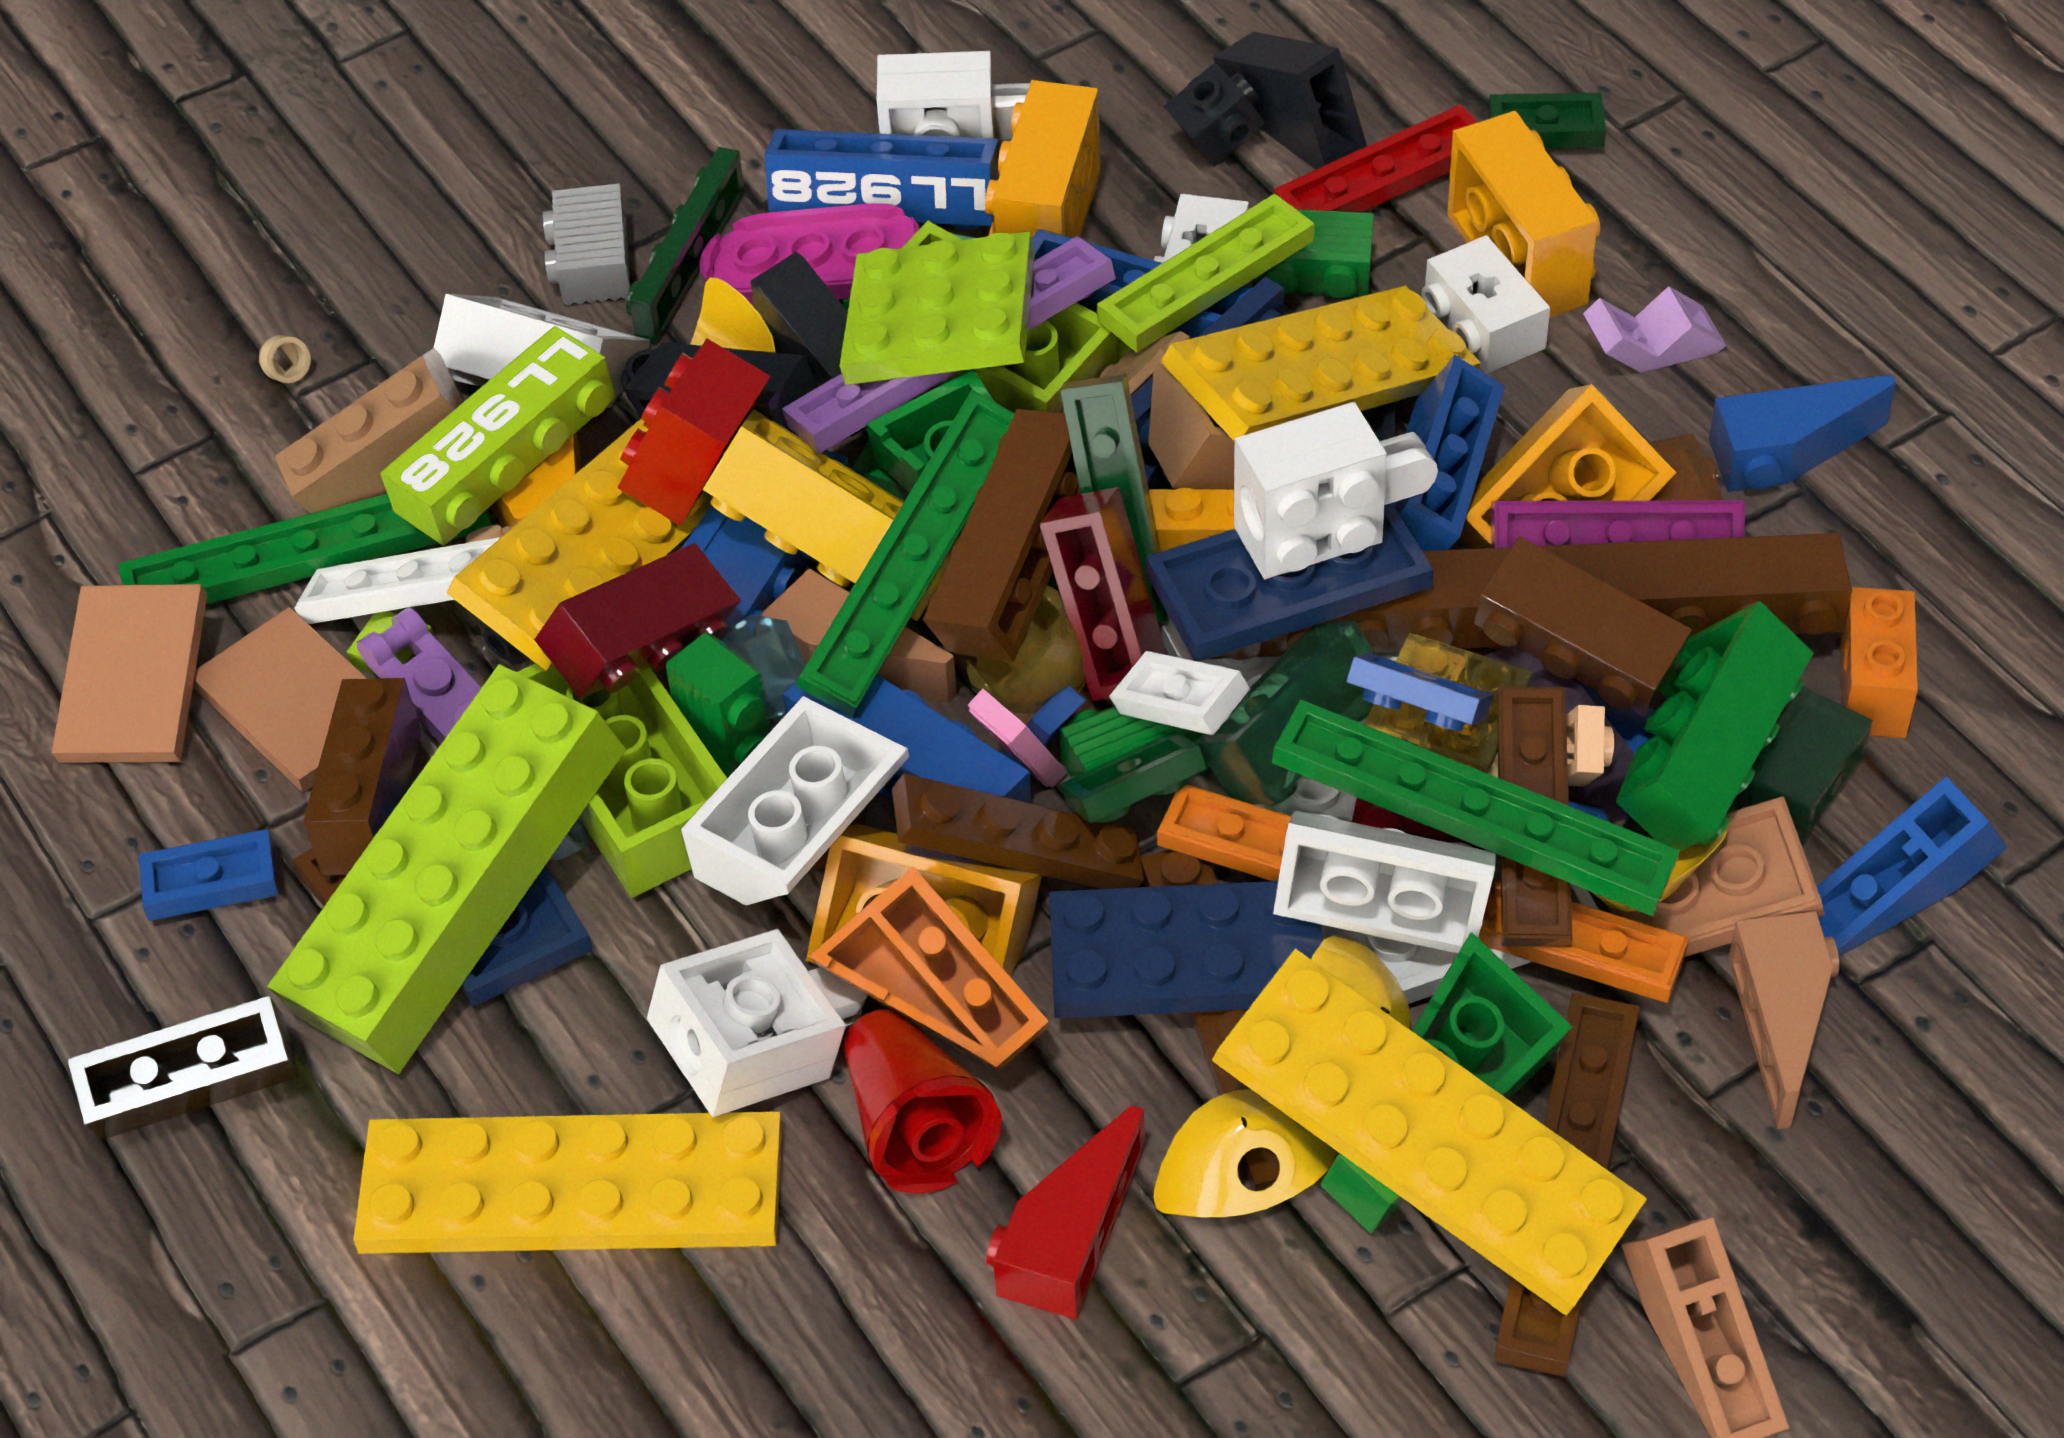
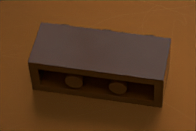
M1521 536L1518 537L1481 594L1474 624L1483 628L1485 634L1494 642L1505 647L1516 646L1538 658L1541 664L1552 674L1565 679L1574 678L1596 690L1599 696L1612 707L1620 710H1632L1643 717L1646 716L1681 659L1692 631L1691 628Z
M405 678L342 679L303 820L322 875H347L407 792L421 736V727Z

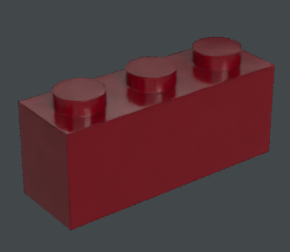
M1119 487L1059 498L1039 523L1092 701L1110 698V694L1146 651L1167 655Z
M693 543L560 602L534 641L580 699L604 688L609 693H613L626 686L640 671L650 666L655 672L666 668L667 661L704 633H711L720 640L729 629L725 621L740 603L741 599L699 546Z

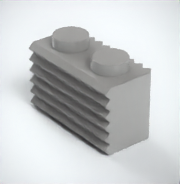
M620 183L552 191L553 210L543 211L546 244L555 245V250L545 251V265L549 285L559 284L562 302L567 306L572 305L574 302L582 305L585 301L593 304L596 300L604 303L608 298L616 301L619 297L627 300L631 285L626 215Z

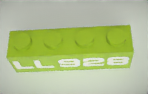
M554 325L380 472L394 513L445 546L462 530L470 527L486 509L506 492L514 489L521 482L522 478L545 458L557 452L564 445L565 441L589 420L601 414L607 405L616 398L606 358Z

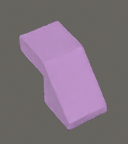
M1670 286L1636 317L1601 298L1583 313L1604 352L1640 373L1717 354L1727 346L1703 305Z

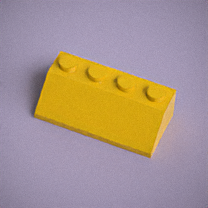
M755 409L752 410L703 488L704 491L713 496L710 503L719 512L738 522H742L745 516L767 529L764 537L770 543L792 555H795L798 549L820 562L817 570L836 584L847 588L851 582L856 583L904 503L826 453L821 452L818 454L800 437ZM952 548L912 614L911 618L918 621L927 607L931 595L936 591L951 558Z

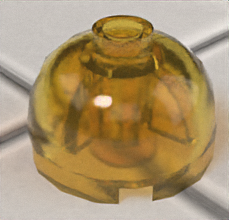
M1046 586L1014 662L978 657L976 666L969 660L967 663V673L971 685L979 691L984 689L1013 713L1036 714L1059 691H1063L1070 686L1079 693L1086 682L1083 643L1066 615L1060 593L1049 586Z

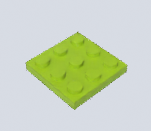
M1031 231L1013 234L1001 232L987 237L952 242L939 240L928 245L898 249L879 248L868 253L857 254L840 360V369L845 385L1024 363L1035 247Z

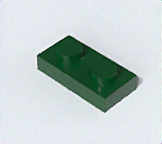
M1602 93L1490 94L1489 119L1516 111L1530 130H1535L1540 135L1544 148H1604L1606 125Z
M1174 730L1061 783L1060 786L1067 806L1089 823L1095 821L1103 823L1126 815L1131 810V804L1152 794L1166 795L1182 789L1188 784V777L1207 769L1199 745Z

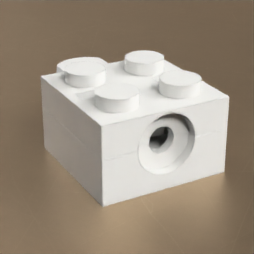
M990 51L877 55L880 134L1012 140L1011 121L1013 109L1016 102L1024 103L1030 83L992 84Z
M1355 402L1235 438L1234 528L1264 579L1287 572L1299 571L1309 565L1347 553H1356L1369 546L1382 543L1384 505L1428 491L1436 480L1438 474L1437 464L1426 451V447L1420 437L1414 432L1379 442Z
M779 929L661 964L647 1020L711 1116L715 1117L829 1079L844 1031L861 1017L867 995L820 967L808 971Z

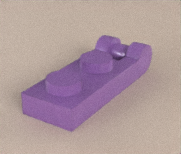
M410 607L392 618V626L381 634L374 631L357 642V648L363 660L379 678H405L418 720L440 743L444 741L482 688L429 632L423 619ZM408 646L416 657L402 665L394 655Z

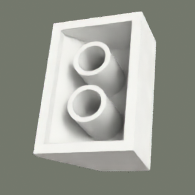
M446 294L434 348L441 354L446 367L451 368L450 375L453 380L483 386L485 379L490 380L555 325L606 358L616 398L606 408H612L623 391L622 373L626 368L628 359L638 351L649 349L651 340L499 297Z
M803 696L681 829L694 878L744 905L789 894L909 758L908 748Z
M1294 811L1286 832L1273 914L1458 953L1470 932L1477 938L1479 937L1493 880L1496 853L1476 849L1464 843H1447L1409 835L1398 829H1381L1342 821L1331 815H1314Z

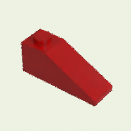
M1130 1105L1019 1199L1007 1226L1001 1224L996 1226L990 1239L986 1256V1264L994 1267L996 1296L1077 1320L1145 1147L1143 1108Z

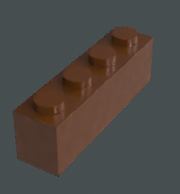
M1017 409L1006 434L1002 436L999 442L996 457L984 484L977 491L972 511L960 537L953 545L951 558L936 591L933 592L929 599L927 612L923 618L924 622L951 654L1014 662L1053 572L1039 523L1059 498L1081 494L1065 413Z

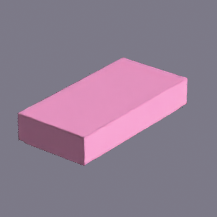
M984 689L968 704L970 708L968 711L1006 752L1017 757L1026 769L1030 771V774L1046 788L1048 786L1053 788L1067 773L1031 730Z

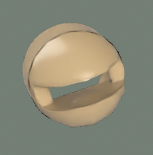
M277 335L268 339L260 348L258 361L262 371L271 379L283 383H294L303 378L307 373L311 357L308 347L300 339L287 335ZM275 351L291 365L287 370L284 371L273 357Z

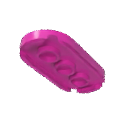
M883 203L750 215L731 224L733 231L726 234L722 239L718 233L708 242L700 258V271L705 282L710 277L721 279L740 292L754 306L750 281L789 255L797 252L804 257L838 300L850 299L857 254L868 253L879 248H902L919 230V226L913 217L911 219L905 216L903 209Z

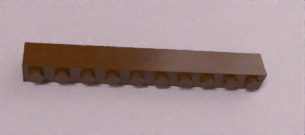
M1839 533L1539 546L1691 628L1690 636L1758 601H1761L1794 634L1807 633L1816 635L1826 632L1844 631L1852 587ZM1512 547L1422 551L1434 570L1433 587L1210 658V660L1223 658L1245 660L1252 657L1279 656L1310 657L1316 654H1348L1356 652L1374 654L1400 650L1439 651L1446 648H1503L1505 646L1490 639L1485 634L1483 628L1474 624L1481 594Z

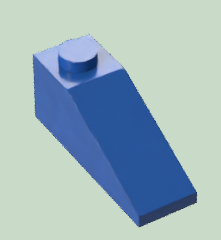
M1893 375L1715 398L1709 442L1727 492L1765 489L1770 486L1788 484L1887 425L1896 385Z
M1946 776L1816 886L1825 915L1818 917L1824 937H1833L1837 946L1838 956L1840 957L1957 891L2008 847L1985 816Z

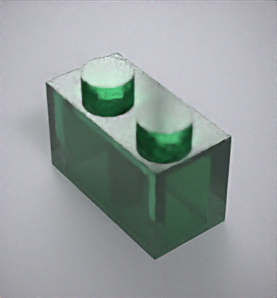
M1802 687L1788 708H1783L1776 721L1780 725V729L1775 738L1758 754L1752 765L1755 775L1750 784L1736 796L1733 811L1784 796L1801 846H1804L1863 762L1873 720Z

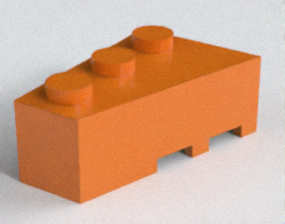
M913 866L809 955V958L818 967L893 1011L898 1012L903 1017L997 1072L1049 1028V1021Z

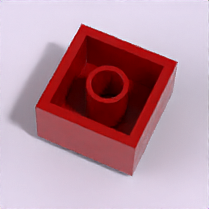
M706 338L693 359L682 353L664 384L672 390L668 392L661 387L658 388L641 417V420L644 421L643 426L648 428L647 432L638 428L619 459L629 466L617 488L682 526L704 492V486L737 432L750 415L771 376Z

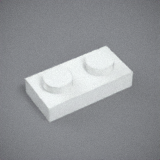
M1146 651L1109 697L1122 715L1214 735L1229 718L1231 712L1247 694L1250 687L1240 670Z

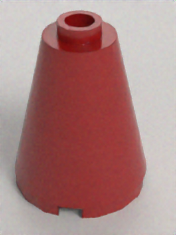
M888 1009L876 1010L863 1015L853 1023L845 1035L843 1045L866 1150L874 1171L885 1180L889 1187L897 1192L924 1194L942 1190L957 1183L958 1181L953 1173L963 1168L971 1160L976 1168H978L989 1157L1000 1137L1002 1114L990 1090L896 1011Z

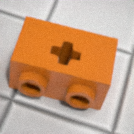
M1852 587L1844 631L1840 632L1841 734L1906 738L1918 691L1915 591Z

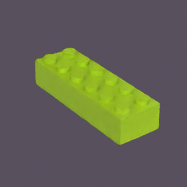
M498 664L267 987L305 1023L399 1074L626 751L600 713Z

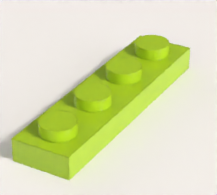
M1274 193L1097 304V321L1138 353L1314 241L1315 223Z

